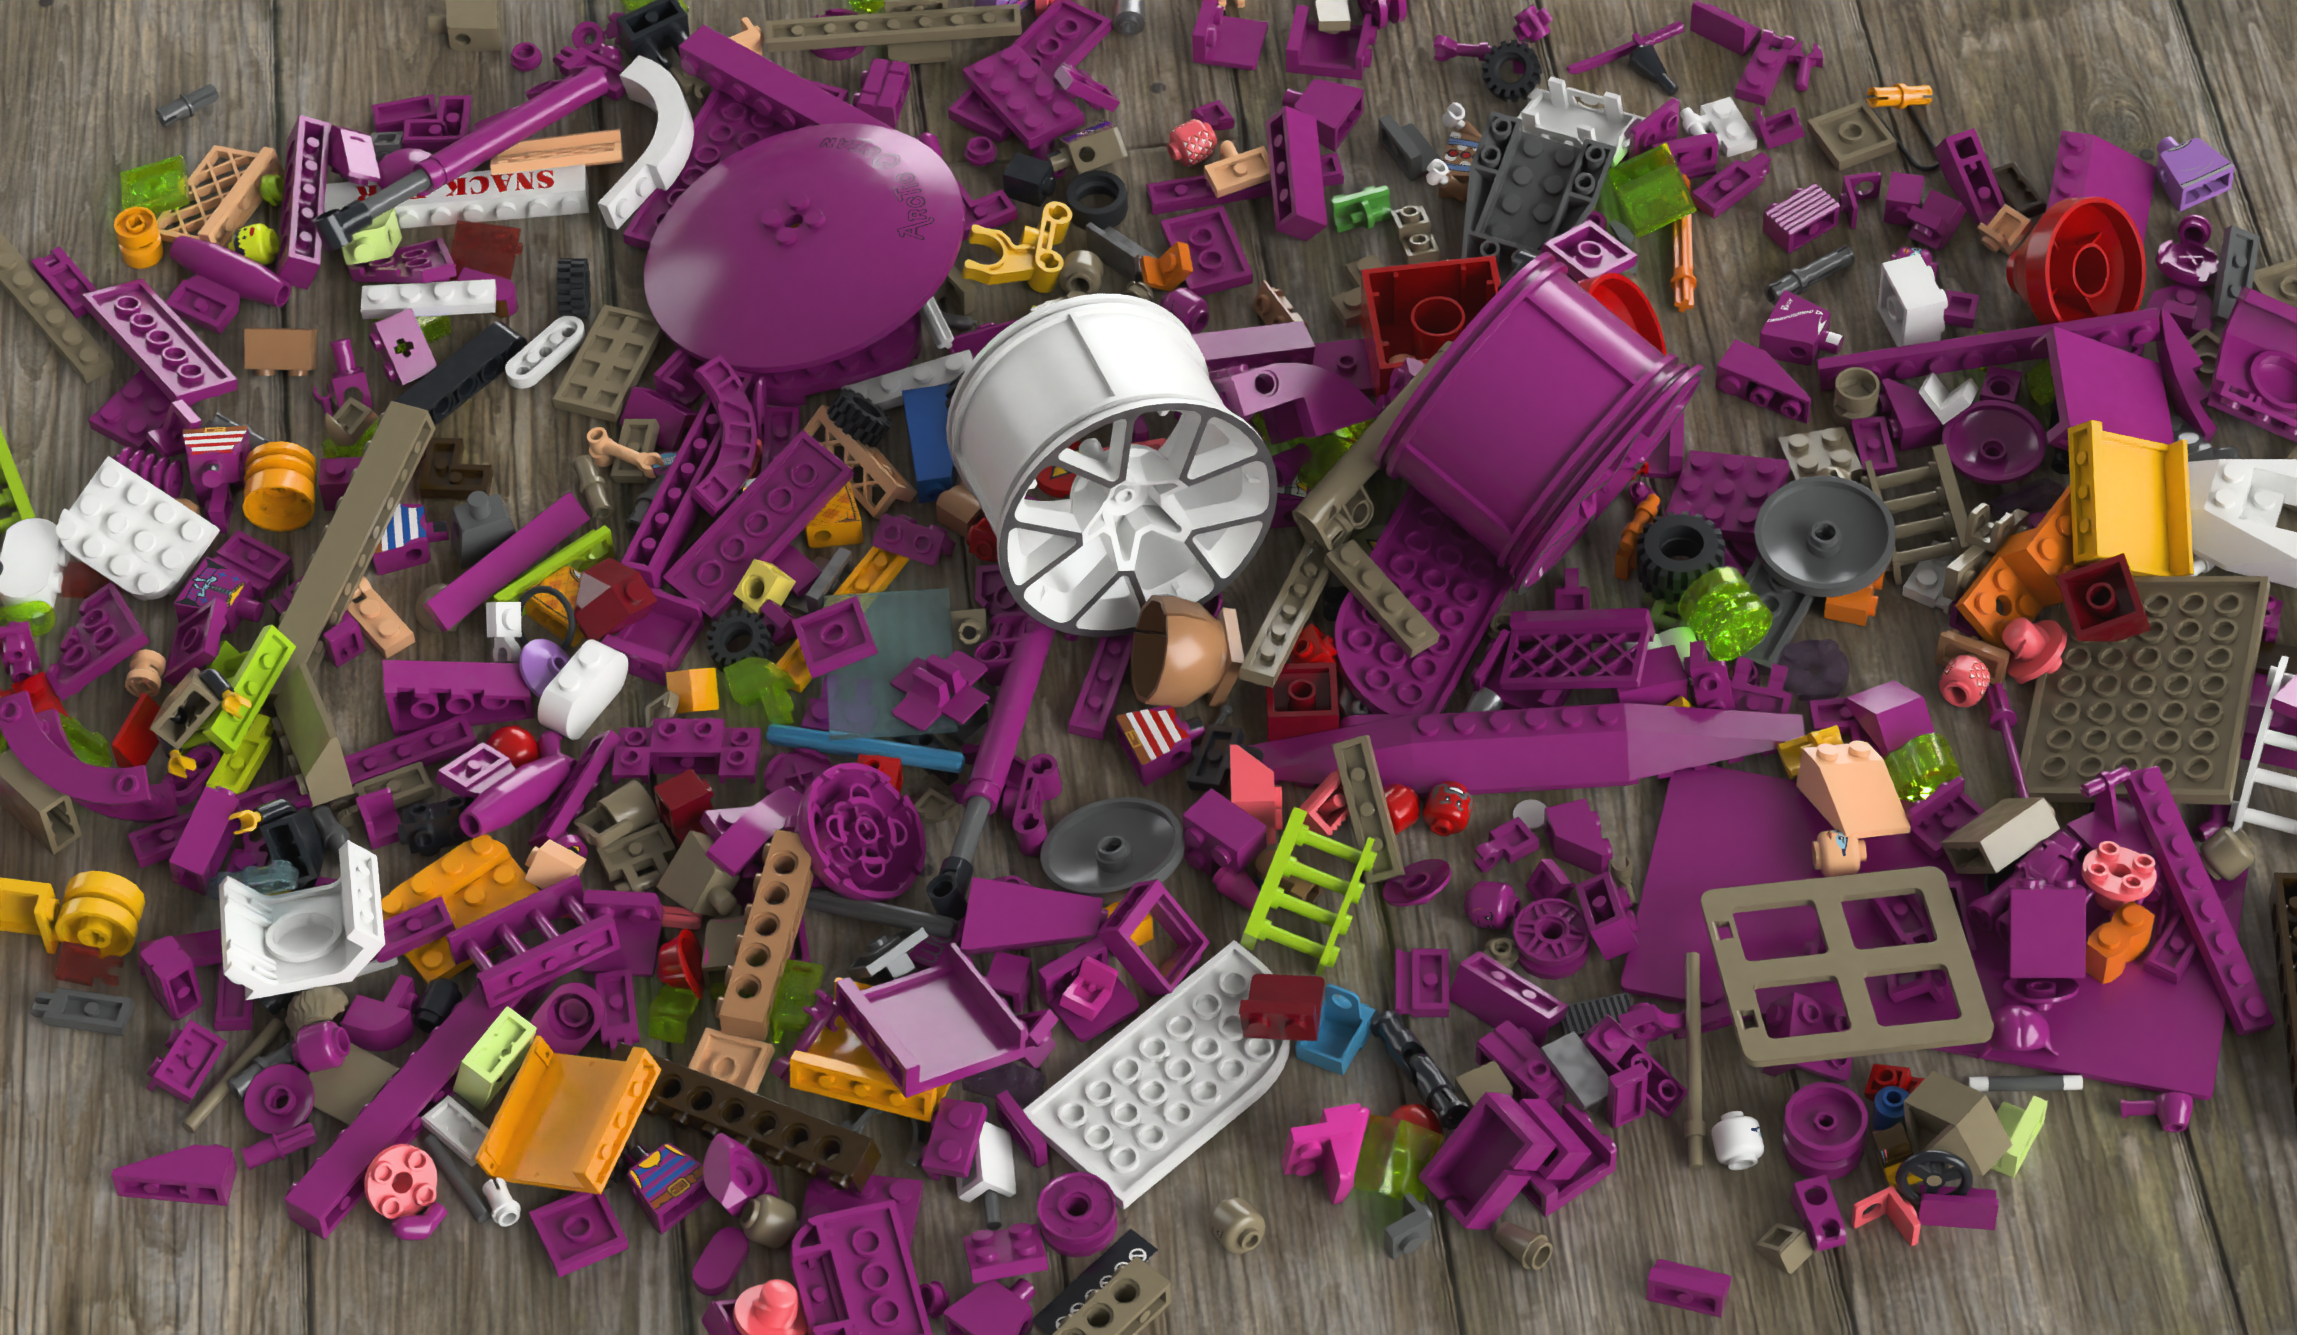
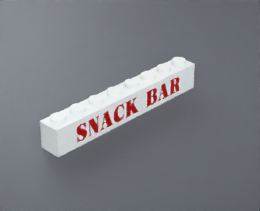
M585 164L496 175H491V170L467 172L427 196L415 195L397 205L395 211L399 227L403 229L589 213V188ZM369 181L367 186L352 182L326 184L324 213L337 208L342 209L355 200L363 201L381 191V188L376 182Z

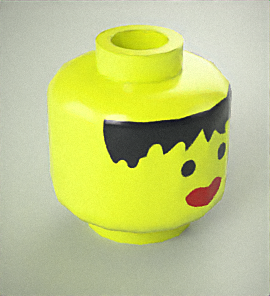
M257 223L235 230L232 242L228 244V249L265 266L275 260L279 250V239L272 228L269 229L266 225Z

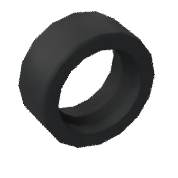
M1088 171L1074 177L1068 184L1065 193L1066 205L1072 211L1071 222L1075 226L1086 230V225L1091 222L1104 230L1108 226L1116 227L1125 219L1128 211V193L1125 183L1117 175L1108 171ZM1097 193L1106 194L1115 199L1112 204L1102 208H1088L1079 203L1087 195Z

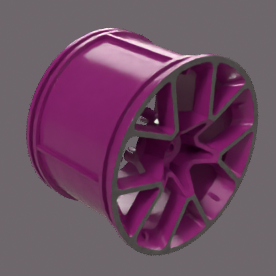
M1550 252L1540 254L1523 267L1467 325L1404 405L1384 436L1374 457V464L1380 469L1386 468V474L1392 479L1403 478L1496 555L1499 568L1502 570L1511 568L1509 576L1516 579L1513 591L1518 595L1524 594L1537 584L1581 539L1620 494L1680 417L1701 385L1707 371L1701 364H1697L1691 369L1686 363L1677 366L1679 358L1674 353L1665 356L1568 277V267L1562 262H1556V257Z

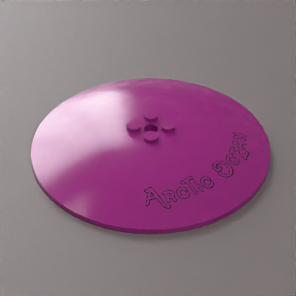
M856 123L822 124L783 132L743 148L709 169L693 182L667 211L653 236L646 257L644 287L648 305L656 323L665 336L688 355L704 363L720 354L734 370L752 373H776L806 369L841 359L870 346L903 325L929 301L946 279L959 253L964 235V202L958 183L947 164L930 147L916 138L881 126ZM802 223V224H801L800 226H798L797 228H794V229H793V228L791 227V226H793L794 224Z

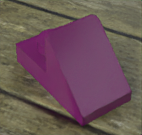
M1050 1009L1016 1015L1017 1019H1021L1025 1023L1028 1031V1039L1025 1041V1057L1018 1059V1061L1034 1069L1040 1067L1056 1046L1055 1041L1051 1038L1052 1032L1050 1030L1059 1019Z

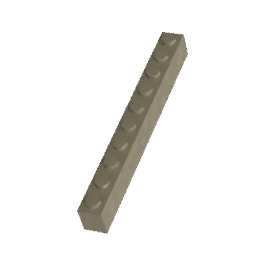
M391 401L386 412L380 415L377 430L372 440L366 443L363 458L358 468L352 471L349 486L344 496L338 499L335 514L330 524L326 525L323 529L321 543L316 553L310 556L307 563V571L302 581L296 584L293 591V599L287 611H284L279 618L278 630L296 648L263 703L264 706L274 708L273 702L298 664L305 662L313 679L327 651L323 634L334 625L340 624L436 429L428 410Z

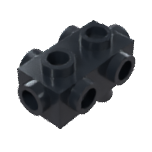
M456 796L446 801L432 804H419L417 802L410 804L408 808L403 809V823L398 824L401 845L409 844L411 854L420 852L422 856L430 857L439 853L441 848L454 845L457 847L466 841L474 839L463 832L459 824V817L475 799Z

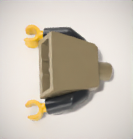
M194 667L164 700L150 727L155 732L166 757L170 758L167 767L169 773L187 779L185 770L194 771L196 769V761L180 754L182 752V745L217 708L221 701H223V710L238 719L242 718L238 713L239 707L242 704L251 708V701L234 692V688L215 669L200 671Z

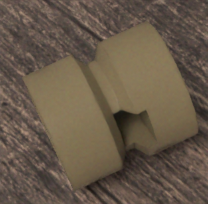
M1852 367L1845 369L1837 376L1832 417L1839 427L1844 426L1845 430L1851 431V419L1876 417L1880 382L1872 371L1865 368Z

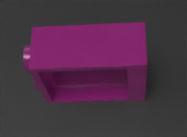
M205 786L169 860L173 883L207 896L236 835L233 832L237 831L241 825L239 818L228 819L231 814L241 812L239 799L236 798L234 792L217 786L216 789Z
M1158 879L1135 883L1096 933L1149 997L1171 994L1176 986L1183 982L1182 979L1189 969L1201 961L1203 957L1202 952L1210 943ZM1149 912L1178 945L1159 971L1130 938Z

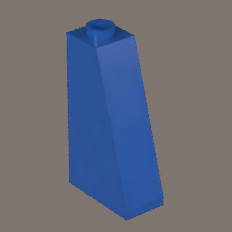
M949 384L902 390L904 415L919 503L937 502L942 492L956 486L958 471L949 453L946 431L948 409L946 408L945 401L948 398L945 394Z

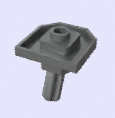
M923 927L903 930L891 937H886L885 934H882L866 945L868 951L855 960L846 971L852 980L872 977L877 973L885 983L913 974L916 967L906 952L927 938L928 934Z

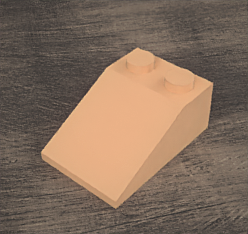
M1852 741L1850 744H1820L1818 747L1803 748L1796 786L1836 830L1841 831L1845 837L1855 835L1857 839L1910 833L1911 826L1906 818L1885 762L1868 742Z

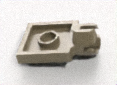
M1844 426L1778 438L1780 455L1783 460H1789V476L1791 481L1811 476H1836L1855 481L1860 480V476L1863 474V468Z

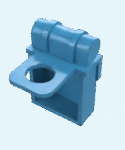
M1327 984L1325 986L1326 999L1322 1005L1317 1041L1298 1040L1295 1045L1296 1056L1299 1060L1343 1076L1358 1050L1362 1051L1372 1034L1370 1030L1371 1023L1378 1016V1010L1370 1008L1368 1004H1360L1359 997L1354 992Z

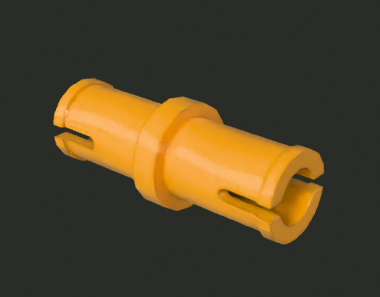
M1898 83L1892 87H1870L1867 95H1875L1876 97L1866 98L1867 104L1871 108L1893 106L1895 109H1905L1911 105H1929L1932 98H1923L1921 95H1932V89L1929 85L1906 86L1903 83Z

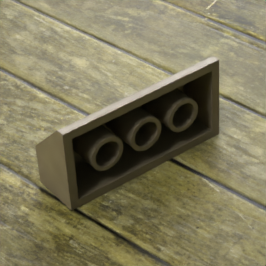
M300 663L273 702L277 717L271 718L276 736L279 738L283 753L287 757L291 772L295 776L301 796L308 794L314 807L352 794L354 790L338 736L306 663Z

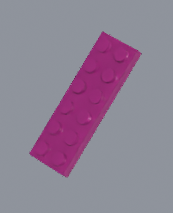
M1055 0L1012 45L1017 43L1041 70L1058 85L1059 82L1054 77L1058 66L1063 62H1067L1075 68L1112 30V20L1070 0ZM971 87L948 109L949 119L1000 144L1013 132Z
M142 278L83 294L84 308L172 402L182 399L187 405H190L197 401L218 397L237 390V378Z
M802 429L662 577L664 582L683 598L691 599L700 604L702 613L712 622L717 621L720 618L719 616L737 600L738 597L733 593L752 561L757 559L772 563L854 476L853 470Z

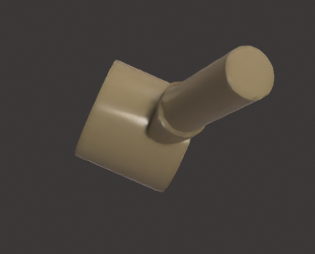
M1626 857V867L1624 868L1617 867L1613 859L1611 861V876L1616 884L1626 888L1633 905L1630 908H1634L1638 903L1631 883L1633 879L1632 859Z

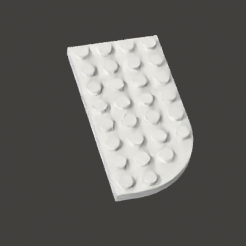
M1235 940L1176 986L1171 994H1166L1023 1110L1046 1143L1079 1172L1096 1175L1107 1182L1115 1194L1116 1204L1123 1210L1257 1101L1274 1084L1286 1064L1292 1040L1243 1037L1239 1015L1241 1000H1248L1251 979L1255 974L1273 973Z

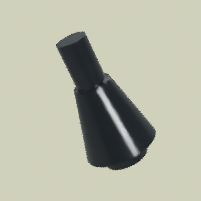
M1640 45L1631 52L1628 63L1629 68L1650 81L1657 83L1669 96L1674 95L1678 91L1679 87L1667 75L1653 45Z

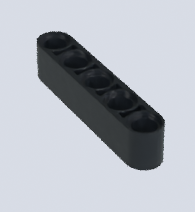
M496 321L404 392L394 402L428 410L434 426H436L503 373L507 362L527 345V340L503 322Z

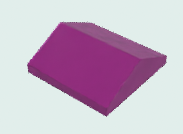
M1894 680L1846 697L1843 701L1884 756L1930 740L1936 735L1924 697Z

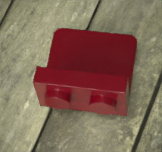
M1255 974L1251 979L1248 1000H1241L1239 1015L1243 1037L1317 1041L1325 992L1324 979L1320 976Z

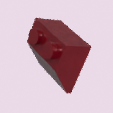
M2124 553L2056 576L2077 641L2118 642L2151 630L2137 585Z
M1336 662L1285 664L1274 687L1265 686L1268 742L1339 729Z

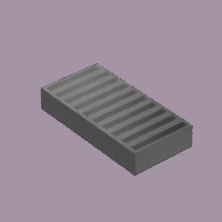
M1629 993L1568 1004L1569 1007L1565 1018L1559 1021L1563 1036L1575 1031L1581 1039L1590 1027L1602 1020L1607 1014L1620 1024L1618 1016L1628 1013L1627 1009L1633 1006Z

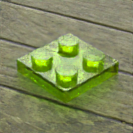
M182 154L120 172L123 211L132 207H144L157 214L190 204L187 164Z

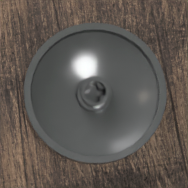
M1811 476L1792 481L1769 496L1756 518L1754 544L1758 559L1764 569L1783 586L1805 595L1836 597L1857 592L1872 584L1884 573L1894 553L1896 533L1891 512L1883 500L1873 491L1862 484L1846 478Z
M1118 797L1088 804L1059 821L1051 829L1043 842L1040 860L1044 876L1053 890L1103 898L1102 904L1122 901L1137 882L1158 879L1161 883L1165 881L1182 860L1185 840L1178 818L1166 806L1144 798Z

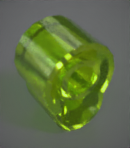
M1937 733L1917 736L1884 759L1893 785L1901 800L1916 802L1926 799L1943 782L1949 783L1957 776H1961V769L1947 739Z

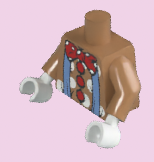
M1453 102L1442 116V123L1448 128L1455 126L1457 129L1451 132L1443 161L1434 159L1427 166L1429 173L1426 175V180L1430 185H1437L1439 183L1438 197L1455 198L1460 202H1466L1470 165L1482 134L1468 121L1462 120L1465 116V110L1459 103Z

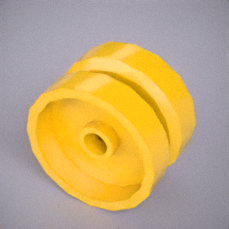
M87 871L78 873L70 878L62 900L63 905L55 925L57 937L65 946L77 953L92 958L111 959L122 957L129 953L135 943L138 923L146 903L143 892L128 879L110 872Z

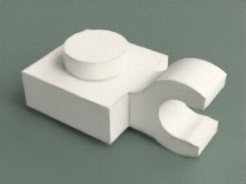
M521 602L486 603L487 637H494L495 642L493 649L494 662L519 661L521 648L514 637H522Z

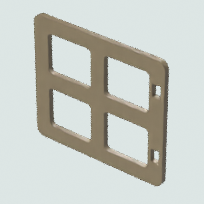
M1928 866L1711 889L1704 892L1701 896L1700 908L1741 1055L1743 1060L1752 1067H1767L1987 1042L1992 1037L1994 1024L1946 875L1939 868ZM1918 894L1922 897L1935 937L1934 942L1863 950L1857 949L1854 946L1841 905L1842 902ZM1805 905L1813 907L1826 947V953L1760 961H1749L1745 958L1733 918L1734 913ZM1717 927H1728L1731 938L1720 940ZM1936 969L1943 970L1946 973L1960 1018L1886 1027L1877 1023L1864 978ZM1832 981L1837 985L1850 1028L1848 1031L1776 1039L1770 1038L1767 1035L1754 990ZM1753 1015L1756 1027L1745 1029L1742 1016Z

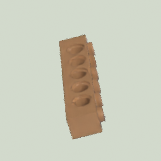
M776 829L772 842H766L764 846L762 863L765 865L763 872H757L755 876L753 894L756 895L753 904L748 903L744 913V925H746L744 934H738L734 947V955L737 956L734 966L729 965L725 976L726 994L725 997L720 996L718 998L715 1010V1017L720 1019L722 1034L765 1041L815 875L810 868L812 857L801 843L799 834ZM782 871H791L787 874H780ZM775 901H780V902H782V903L777 904V905H772V904H770V903L775 902ZM764 932H772V934L767 936L761 935ZM755 963H763V965L758 967L751 966ZM746 994L754 995L750 998H742V996Z

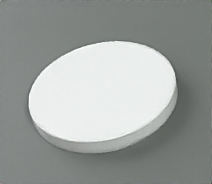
M1524 800L1514 808L1513 819L1519 816L1530 830L1540 829L1544 826V808L1547 807L1537 800Z

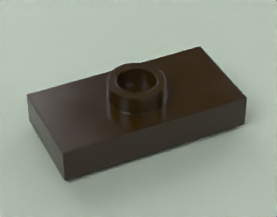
M2015 162L1992 169L2004 201L2008 206L2027 218L2046 212L2047 204Z

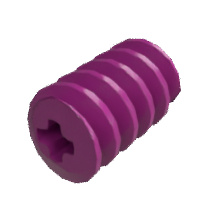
M125 447L121 454L115 455L112 458L172 498H179L183 488V467L180 460H174L170 464V459L164 456L158 461L156 454L150 453L146 457V453L143 450H137L134 454L132 447Z

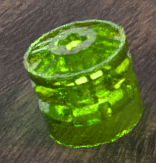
M1729 566L1716 568L1701 576L1686 590L1678 605L1679 615L1694 634L1698 635L1699 640H1704L1705 647L1713 658L1719 661L1732 660L1750 651L1765 637L1773 621V614L1756 593L1752 592V588L1739 571Z

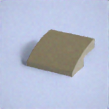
M350 1043V1053L346 1056L341 1066L309 1073L308 1077L313 1083L315 1093L313 1107L350 1126L358 1117L362 1107L371 1103L381 1092L384 1083L389 1078L394 1077L401 1069Z

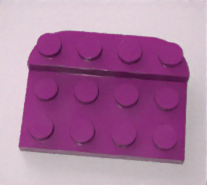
M895 1199L814 1216L808 1219L807 1224L797 1232L792 1242L789 1264L808 1335H933Z

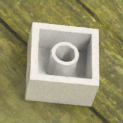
M1920 254L1882 263L1877 309L1897 347L1940 341L1941 332L1945 330L1943 315L1944 309H1947L1948 302L1944 290H1939L1935 283V276L1931 266H1926Z

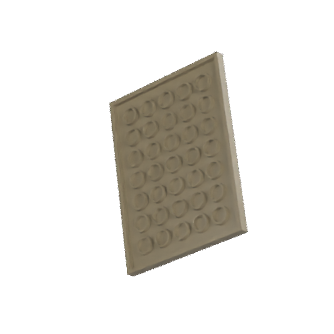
M2269 576L2134 577L2151 630L2118 642L2077 641L2065 602L2052 605L2050 620L2059 623L2068 636L2065 649L2060 656L2062 664L2059 669L2052 674L2045 672L2037 678L2020 758L2029 797H2044L2047 802L2095 803L2096 795L2086 799L2080 791V785L2095 779L2096 774L2104 770L2110 772L2122 765H2125L2129 771L2159 766L2175 804L2232 805L2271 586ZM2121 782L2115 785L2116 800L2127 798L2131 801L2124 783ZM2015 786L2013 793L2015 798H2018L2017 788Z

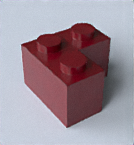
M691 768L654 787L659 821L666 828L676 848V852L690 830L709 835L699 822L704 811L715 810L710 801L714 794L705 778L700 780Z

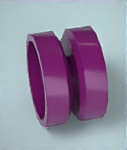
M1828 1082L1806 1085L1795 1092L1785 1107L1782 1135V1151L1788 1164L1799 1174L1809 1178L1827 1175L1828 1180L1845 1177L1855 1170L1864 1156L1868 1127V1111L1862 1099L1851 1089L1837 1083Z

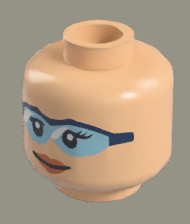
M1839 830L1821 832L1818 835L1817 841H1812V859L1815 870H1821L1825 877L1857 874L1860 862L1867 860L1864 839L1858 840L1855 835L1845 837Z

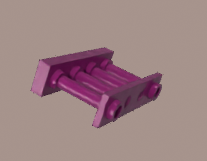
M577 874L446 934L453 962L458 965L471 959L480 970V973L476 974L483 1001L489 1009L621 948L612 917L607 913L593 920L583 908L584 893L580 877ZM569 913L579 927L560 935L550 921ZM537 928L547 942L527 950L518 939V936ZM504 943L514 957L494 966L485 952Z

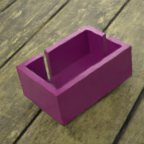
M1485 1092L1418 1177L1439 1200L1447 1201L1444 1206L1465 1229L1489 1230L1532 1177L1527 1171H1537L1557 1145L1509 1094Z

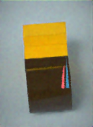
M1901 1122L1894 1124L1892 1128L1884 1131L1877 1130L1872 1132L1879 1161L1889 1187L1893 1186L1895 1190L1898 1189L1896 1173L1899 1166L1908 1157L1914 1155L1907 1133ZM1910 1172L1907 1176L1909 1185L1923 1181V1179Z

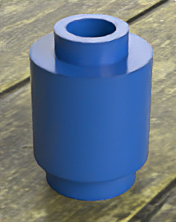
M1888 1086L1877 1092L1872 1115V1125L1876 1131L1892 1128L1894 1124L1899 1122L1902 1123L1903 1128L1907 1131L1904 1100L1910 1094L1906 1090L1897 1086Z

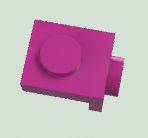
M1086 956L1082 961L1079 975L1063 993L1060 1006L1093 1021L1111 998L1118 971L1090 956Z

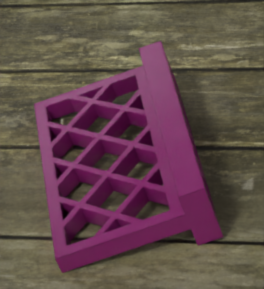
M1648 608L1511 611L1509 623L1512 631L1500 679L1501 689L1638 688L1641 682L1648 643L1653 642L1655 629ZM1625 642H1638V644L1626 652L1619 646ZM1589 643H1605L1592 653L1585 647ZM1555 644H1570L1559 653H1556L1551 648ZM1519 645H1536L1524 654L1518 650ZM1614 650L1619 657L1604 665L1599 659ZM1577 651H1580L1585 657L1573 666H1570L1565 660ZM1546 652L1551 658L1536 667L1531 660ZM1626 663L1633 668L1631 675L1616 676L1613 673ZM1592 664L1599 669V671L1591 676H1581L1579 674ZM1524 665L1531 671L1522 678H1512V674ZM1557 665H1560L1565 670L1557 677H1547L1545 675Z

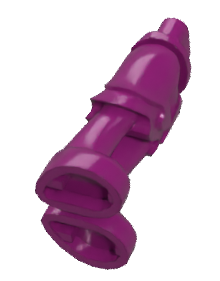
M2061 831L2051 840L2045 839L2042 845L2033 848L2014 865L2015 871L2003 884L1989 895L1971 902L1966 910L1968 917L1977 927L1986 932H1991L1996 926L1998 936L2009 946V909L2002 914L2004 908L2009 903L2007 885H2016V879L2020 878L2039 879V885H2054V879L2066 878L2069 868L2075 864L2076 854L2082 849L2081 844Z

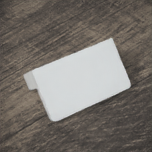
M1932 372L1926 377L1919 390V394L1941 423L1945 424L1971 405L1979 387L1972 378H1969L1949 393L1938 377Z
M986 1121L984 1122L968 1179L956 1177L959 1199L971 1202L988 1189L1007 1197H1012L1016 1194L1011 1134L1008 1131Z

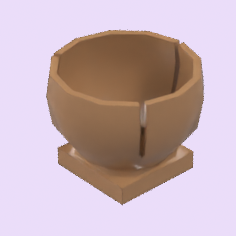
M1169 594L1151 595L1142 606L1135 628L1137 630L1163 632L1166 635L1134 632L1131 651V680L1137 700L1157 707L1165 705L1185 707L1206 694L1208 706L1220 707L1227 699L1240 674V667L1244 662L1236 609L1222 607L1217 619H1215L1200 603Z

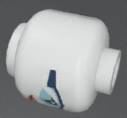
M1741 1111L1728 1112L1722 1115V1121L1715 1124L1711 1130L1717 1160L1724 1165H1728L1730 1170H1742L1758 1163L1757 1159L1764 1153V1144L1758 1121L1753 1117L1744 1116Z

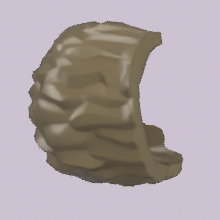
M333 985L301 990L294 995L288 1005L287 1016L285 1017V1022L291 1031L294 1041L297 1032L303 1026L328 1020L337 1024L343 1020L347 1013L346 1010L349 1009V1000L340 988Z

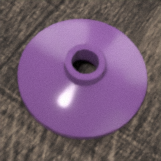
M535 639L522 648L519 656V668L528 688L541 699L545 688L571 658L554 642L546 639Z

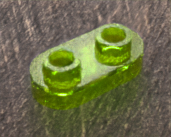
M32 601L0 608V621H28L34 638L46 635L53 630L56 624V613L48 603ZM38 612L45 615V622L42 625H35L33 623V616Z

